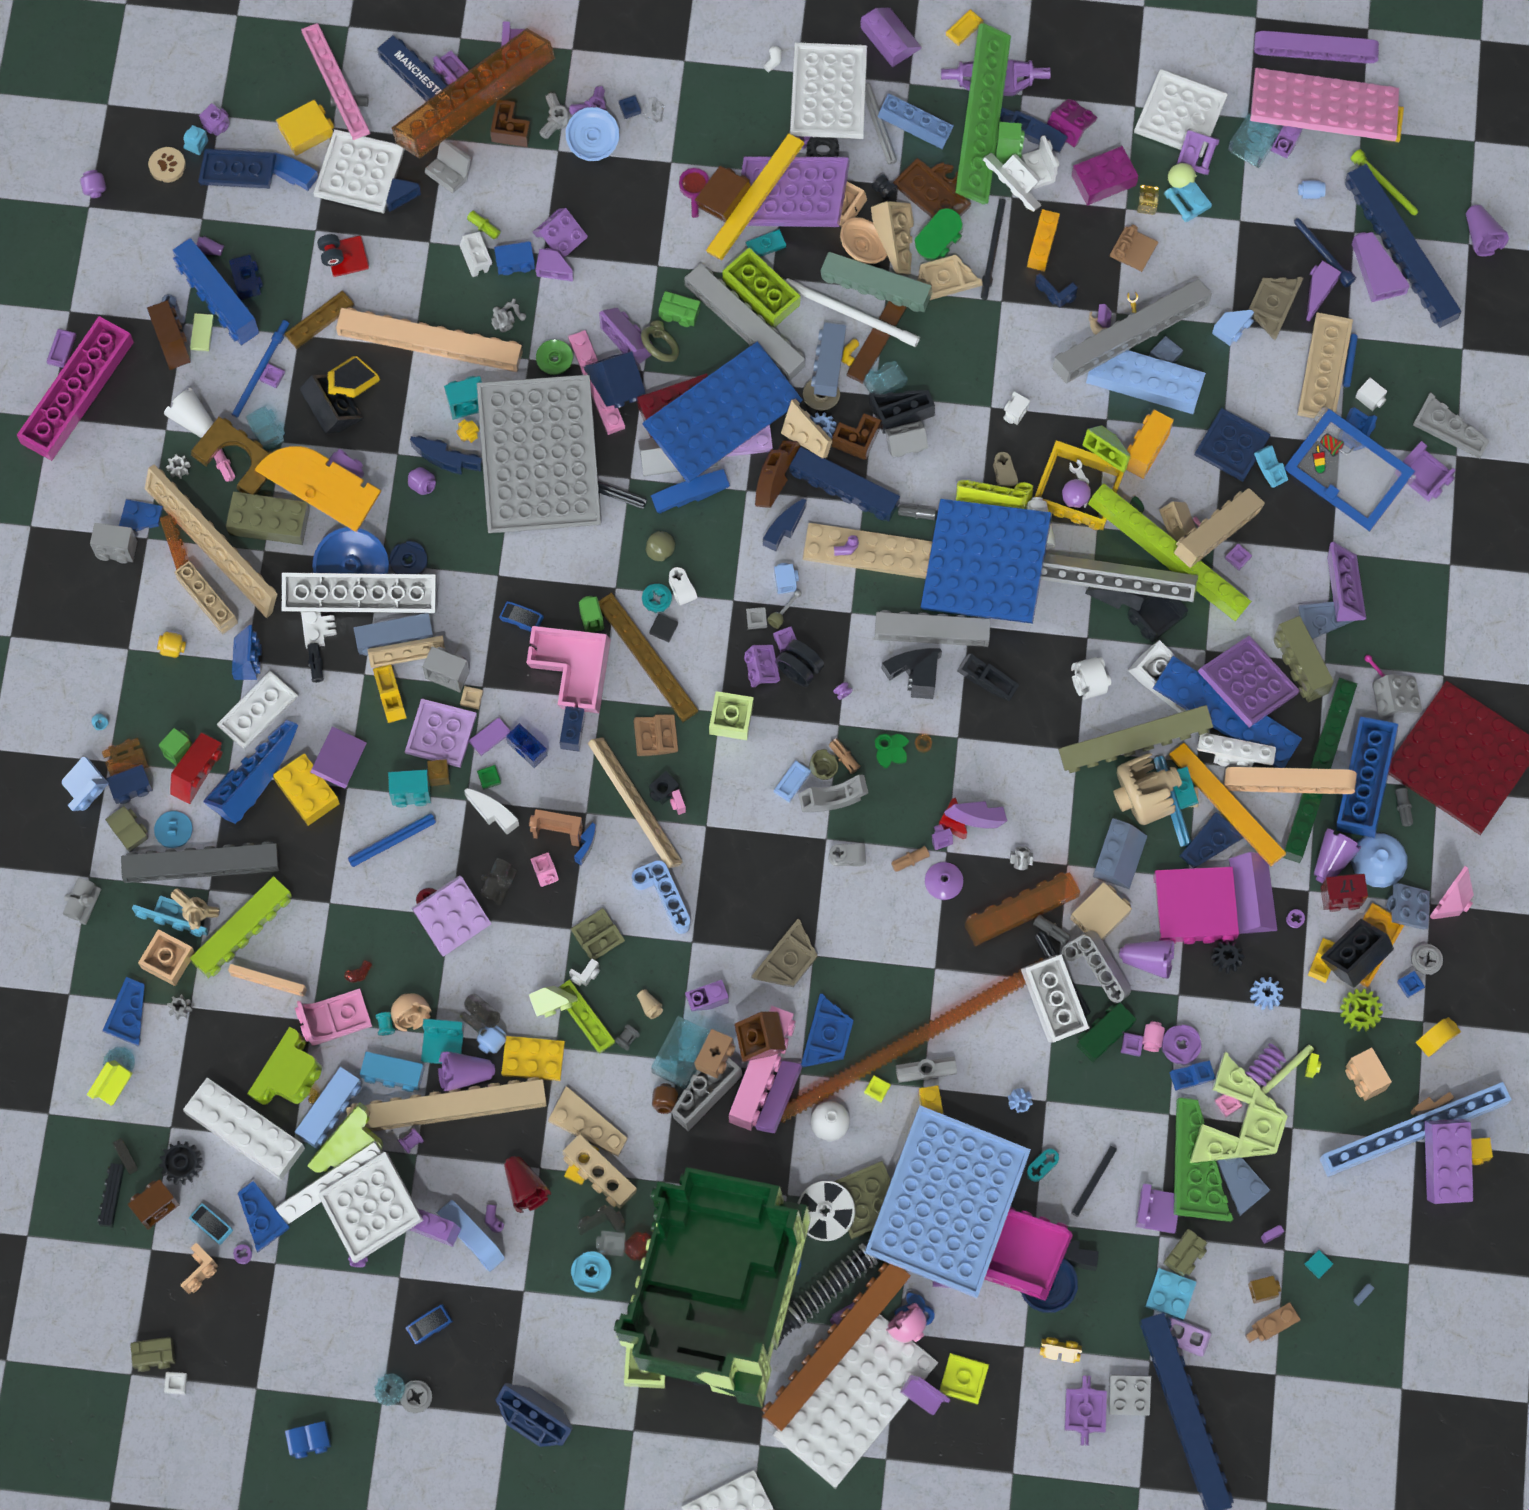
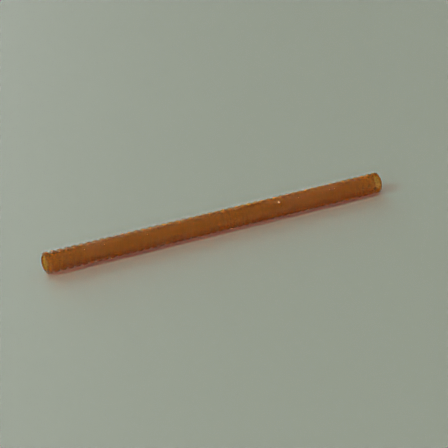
M1021 969L1018 970V973H1013V976L1009 975L1008 979L1004 978L1003 982L999 981L997 985L993 984L992 988L988 987L987 991L983 990L981 994L977 993L976 997L972 996L971 1000L967 999L965 1003L961 1002L960 1006L956 1005L955 1009L951 1008L950 1012L946 1011L944 1015L940 1014V1017H935L934 1021L930 1020L928 1024L924 1023V1026H919L918 1030L914 1029L912 1033L908 1032L907 1036L903 1035V1038H898L897 1042L893 1041L891 1045L887 1044V1047H882L881 1051L877 1050L875 1054L871 1053V1056H866L865 1060L861 1059L860 1062H855L854 1066L850 1065V1068H845L844 1072L840 1071L838 1075L834 1074L833 1078L829 1077L828 1081L824 1080L822 1084L818 1083L817 1087L813 1086L812 1090L808 1089L806 1093L802 1092L801 1096L797 1095L796 1099L792 1098L791 1102L788 1101L780 1121L786 1123L787 1119L791 1120V1117H796L797 1113L802 1114L803 1110L807 1111V1108H812L813 1104L817 1105L819 1101L823 1102L824 1098L828 1099L829 1095L833 1096L835 1092L839 1093L840 1089L844 1090L845 1086H850V1083L854 1084L856 1080L860 1081L861 1077L865 1078L866 1074L870 1075L872 1071L876 1072V1069H881L882 1065L886 1066L888 1062L892 1063L893 1059L897 1060L898 1056H903V1053L907 1054L909 1050L913 1051V1048H918L919 1044L923 1045L925 1041L929 1042L930 1038L934 1039L935 1035H940V1032L944 1033L946 1029L950 1030V1027H955L956 1023L960 1024L962 1020L966 1021L967 1017L971 1018L972 1014L976 1015L977 1012H982L983 1008L987 1009V1006H992L993 1002L997 1003L998 1000H1003V997H1008L1009 993L1012 995L1013 991L1017 992L1019 988H1024L1026 982Z

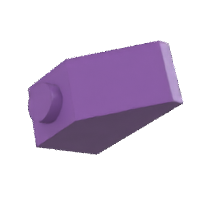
M550 248L539 249L536 265L537 277L573 282V270L558 251Z

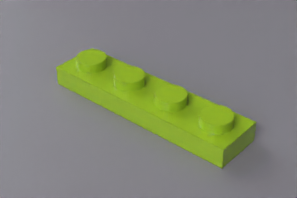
M568 980L558 988L577 997L578 1001L571 1003L572 1007L566 1010L596 1051L600 1054L613 1045L615 1040L572 982Z

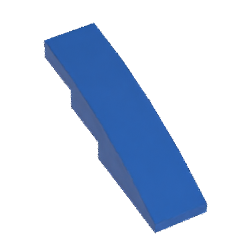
M725 469L698 476L689 483L686 481L657 492L651 495L656 511L660 514L675 506L679 508L694 500H703L731 485Z

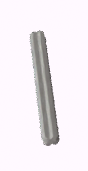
M870 83L865 84V101L887 164L891 165L896 163L897 158L884 121L878 118L880 109Z

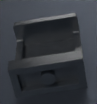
M1149 596L1139 611L1133 608L1129 609L1128 619L1132 625L1138 626L1146 640L1149 639L1153 643L1187 616L1188 609L1180 600Z

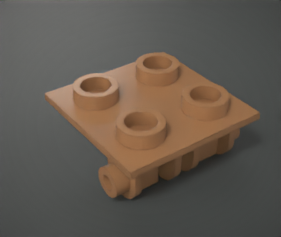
M1136 225L1126 226L1109 256L1142 272L1158 241L1139 233Z

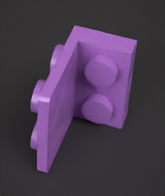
M560 208L532 231L536 238L543 237L550 248L558 251L563 258L587 238L586 233L566 208Z
M1143 1184L1136 1227L1174 1234L1178 1215H1174V1193L1151 1189L1152 1185Z

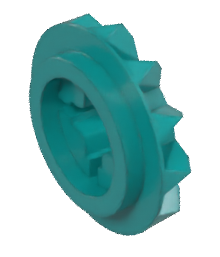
M652 584L645 588L642 593V603L648 611L656 614L657 612H664L670 607L672 594L666 586ZM654 593L655 595H657V597H662L660 598V604L656 601H652L654 599Z

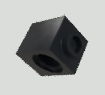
M665 771L649 786V795L656 803L659 801L663 805L672 797L673 791L679 790V784ZM665 786L668 790L661 793L658 791V788Z

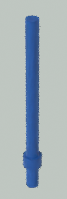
M283 320L277 332H274L271 337L272 341L232 412L234 417H239L278 344L282 343L283 335L289 326L287 321Z

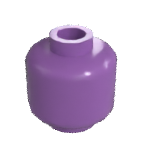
M97 170L84 172L80 178L83 194L91 196L92 199L101 197V193L106 190L103 174L97 172Z
M418 467L409 473L408 486L420 495L429 494L436 486L435 476L426 469Z

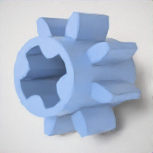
M1024 1088L1013 1090L1011 1095L1008 1096L1010 1109L1015 1108L1017 1113L1028 1111L1030 1105H1033L1030 1091L1025 1093Z

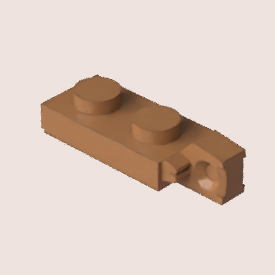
M1288 1303L1252 1325L1254 1330L1245 1337L1249 1343L1257 1338L1261 1342L1266 1341L1299 1322L1300 1318L1292 1305Z

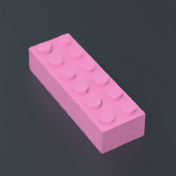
M771 1006L769 1012H778L787 1050L789 1044L788 1036L792 1037L795 1030L796 1021L793 1020L794 1014ZM786 1050L774 1056L749 1062L729 1112V1123L750 1131L753 1126H756L761 1112L759 1109L763 1108L768 1093L766 1091L767 1089L770 1090L775 1080L774 1071L778 1072L782 1062L781 1053L785 1055Z

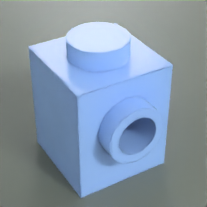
M781 563L775 566L774 576L777 593L795 592L796 581H799L798 571L794 570L793 564Z

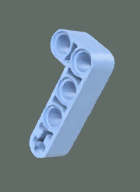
M654 861L634 870L632 873L633 886L638 890H644L654 885L674 930L680 934L688 932L690 929V917L666 864L662 861ZM656 868H661L664 872L661 875H656L653 871ZM638 876H644L646 878L645 881L641 883L637 882L635 879ZM664 885H668L671 887V890L663 892L661 888ZM672 902H676L679 904V907L677 909H671L669 908V904ZM678 915H680L682 922H685L684 926L678 923Z
M452 1199L437 1212L439 1217L455 1222L461 1228L458 1237L476 1255L489 1272L505 1259L498 1247Z

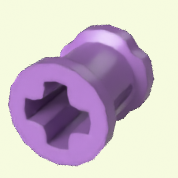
M412 1128L411 1132L404 1138H400L398 1142L407 1153H410L413 1147L418 1143H423L424 1140Z

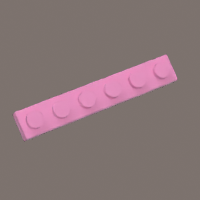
M586 330L568 336V340L582 374L587 375L583 366L597 362L598 359ZM590 380L591 395L607 434L625 429L618 408H614V405L606 407Z

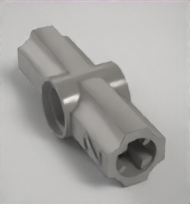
M954 1057L935 1060L924 1059L921 1062L896 1065L898 1083L930 1080L935 1077L957 1074V1067ZM923 1066H929L932 1071L928 1074H925L922 1072L921 1068Z

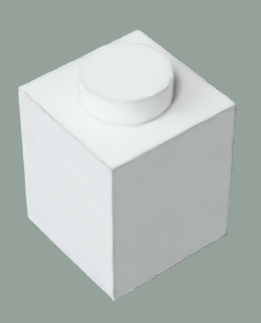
M1369 378L1358 390L1355 398L1373 411L1376 407L1380 408L1385 403L1387 391L1373 379Z

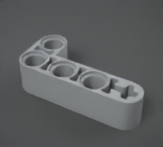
M1088 931L1062 948V956L1067 961H1074L1081 956L1085 958L1111 1001L1118 1003L1130 995L1131 987L1095 931ZM1086 938L1091 941V945L1086 942ZM1071 947L1075 949L1076 954L1071 951ZM1096 955L1101 957V962L1097 960ZM1106 971L1111 974L1112 978L1107 976Z

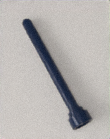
M1296 218L1294 224L1328 263L1341 272L1340 282L1345 287L1350 286L1357 277L1352 272L1345 271L1299 218Z

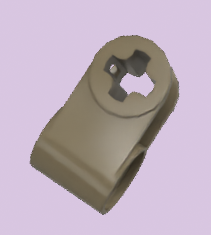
M1006 452L998 453L993 464L997 485L1006 488L1015 487L1018 484V478L1011 457Z

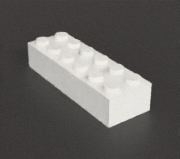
M209 1078L205 1079L183 1109L186 1115L281 1181L305 1149L301 1142Z

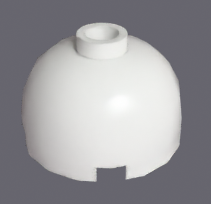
M827 1101L814 1109L810 1125L816 1137L832 1142L839 1140L846 1134L849 1129L850 1118L848 1111L843 1105L838 1102Z

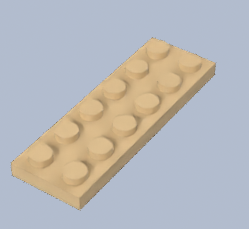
M1316 313L1298 407V416L1321 420L1328 409L1336 413L1353 319Z

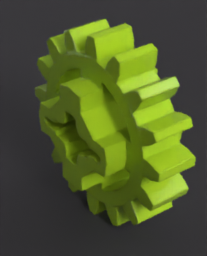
M1355 989L1354 995L1349 992L1347 994L1348 998H1343L1342 1002L1344 1004L1340 1006V1009L1344 1011L1340 1014V1017H1346L1343 1023L1349 1022L1351 1024L1350 1029L1356 1026L1358 1032L1362 1027L1365 1031H1368L1369 1026L1375 1028V1022H1380L1381 1018L1379 1016H1382L1383 1011L1379 1009L1383 1004L1377 1003L1379 997L1373 998L1372 991L1366 994V989H1363L1361 993H1359L1358 989ZM1349 1004L1352 1007L1351 1013H1349ZM1372 1007L1374 1008V1015H1373V1017H1372V1013L1370 1012ZM1362 1008L1365 1009L1364 1012H1363V1011H1361V1012L1358 1011V1009H1362Z

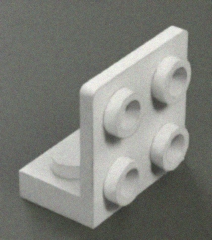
M1044 135L1041 136L1038 150L1023 154L1021 157L1022 161L1041 179L1034 189L1054 183L1058 174V158L1053 156L1051 142L1047 141Z

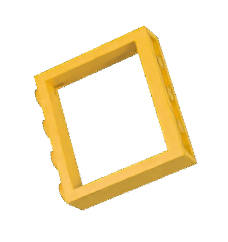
M1056 440L1035 497H1042L1057 456L1077 462L1078 459L1082 462V465L1117 476L1112 488L1115 493L1118 492L1125 472H1121L1094 453ZM1043 499V501L1047 502L1048 511L1056 517L1071 519L1072 522L1088 525L1093 530H1104L1107 522L1105 517L1102 516L1100 519Z

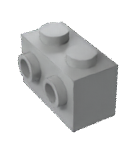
M921 421L885 430L888 450L892 457H902L906 453H918L928 448L925 427Z

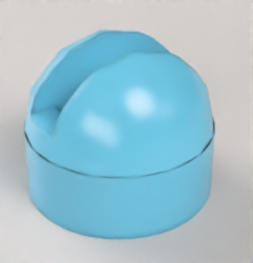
M98 713L92 717L91 722L96 730H103L107 727L108 720L103 714Z

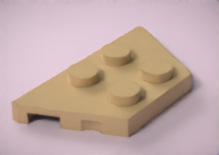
M957 255L920 264L917 281L932 286L930 300L982 286V280L977 278Z

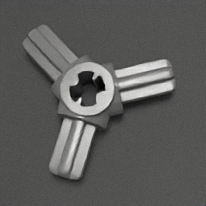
M549 93L546 96V101L550 107V116L548 117V123L539 132L544 139H548L556 129L566 127L569 119L573 116L569 110L560 105L555 93Z

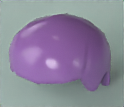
M1079 479L1068 481L1062 490L1063 501L1068 507L1080 508L1085 505L1091 497L1089 485Z

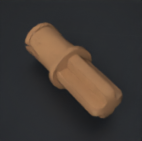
M837 738L830 742L829 747L838 756V761H842L851 774L861 767L851 756V751H847Z
M923 846L911 853L907 852V855L892 861L891 864L894 871L898 872L911 865L915 866V863L930 857L927 848Z

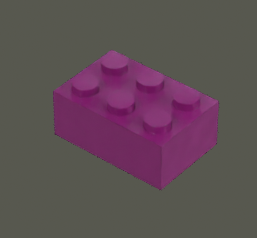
M1123 146L1074 165L1071 175L1087 206L1136 186L1138 174Z

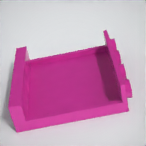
M1233 867L1155 870L1153 879L1156 884L1160 930L1159 941L1171 940L1174 944L1176 942L1194 944L1195 941L1213 943L1215 940H1222L1223 942L1229 940V942H1233L1234 939H1237L1239 930Z
M1010 1206L984 1280L1046 1301L1073 1234L1065 1224L1059 1222L1053 1224L1047 1218L1039 1216L1038 1219L1032 1217L1033 1215L1027 1211L1022 1210L1020 1213Z

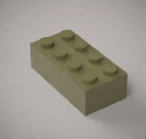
M233 492L226 528L229 535L303 545L310 510L308 503L303 501Z
M1297 616L1279 624L1273 640L1275 646L1278 649L1280 648L1283 653L1282 659L1284 663L1289 665L1291 669L1292 679L1298 682L1301 696L1306 698L1307 702H1311L1327 695L1334 680L1301 617Z

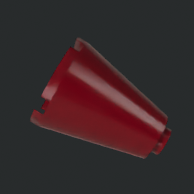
M509 1157L504 1164V1169L516 1212L524 1213L523 1209L528 1208L529 1211H532L542 1206L548 1200L547 1195H551L548 1186L521 1157Z

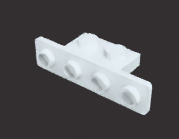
M993 153L983 158L986 166L998 175L1001 182L1009 186L1011 192L1023 201L1027 209L1034 212L1041 206L1030 193L1041 179L1017 154H1014L1004 165Z
M1205 733L1199 736L1197 750L1215 754L1213 763H1217L1220 766L1252 767L1254 762L1273 765L1276 747Z

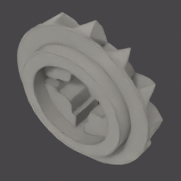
M1430 944L1418 946L1411 956L1412 965L1415 967V970L1423 975L1436 973L1443 964L1440 950ZM1429 953V960L1432 962H1429L1425 967V962L1421 958H1425Z
M416 1380L408 1382L403 1386L400 1392V1402L405 1410L416 1414L424 1412L430 1406L432 1392L426 1383ZM411 1390H414L417 1394H422L419 1397L421 1404H418L415 1400L409 1401L413 1397Z

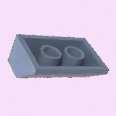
M1112 818L1093 877L1130 889L1147 835L1131 824Z

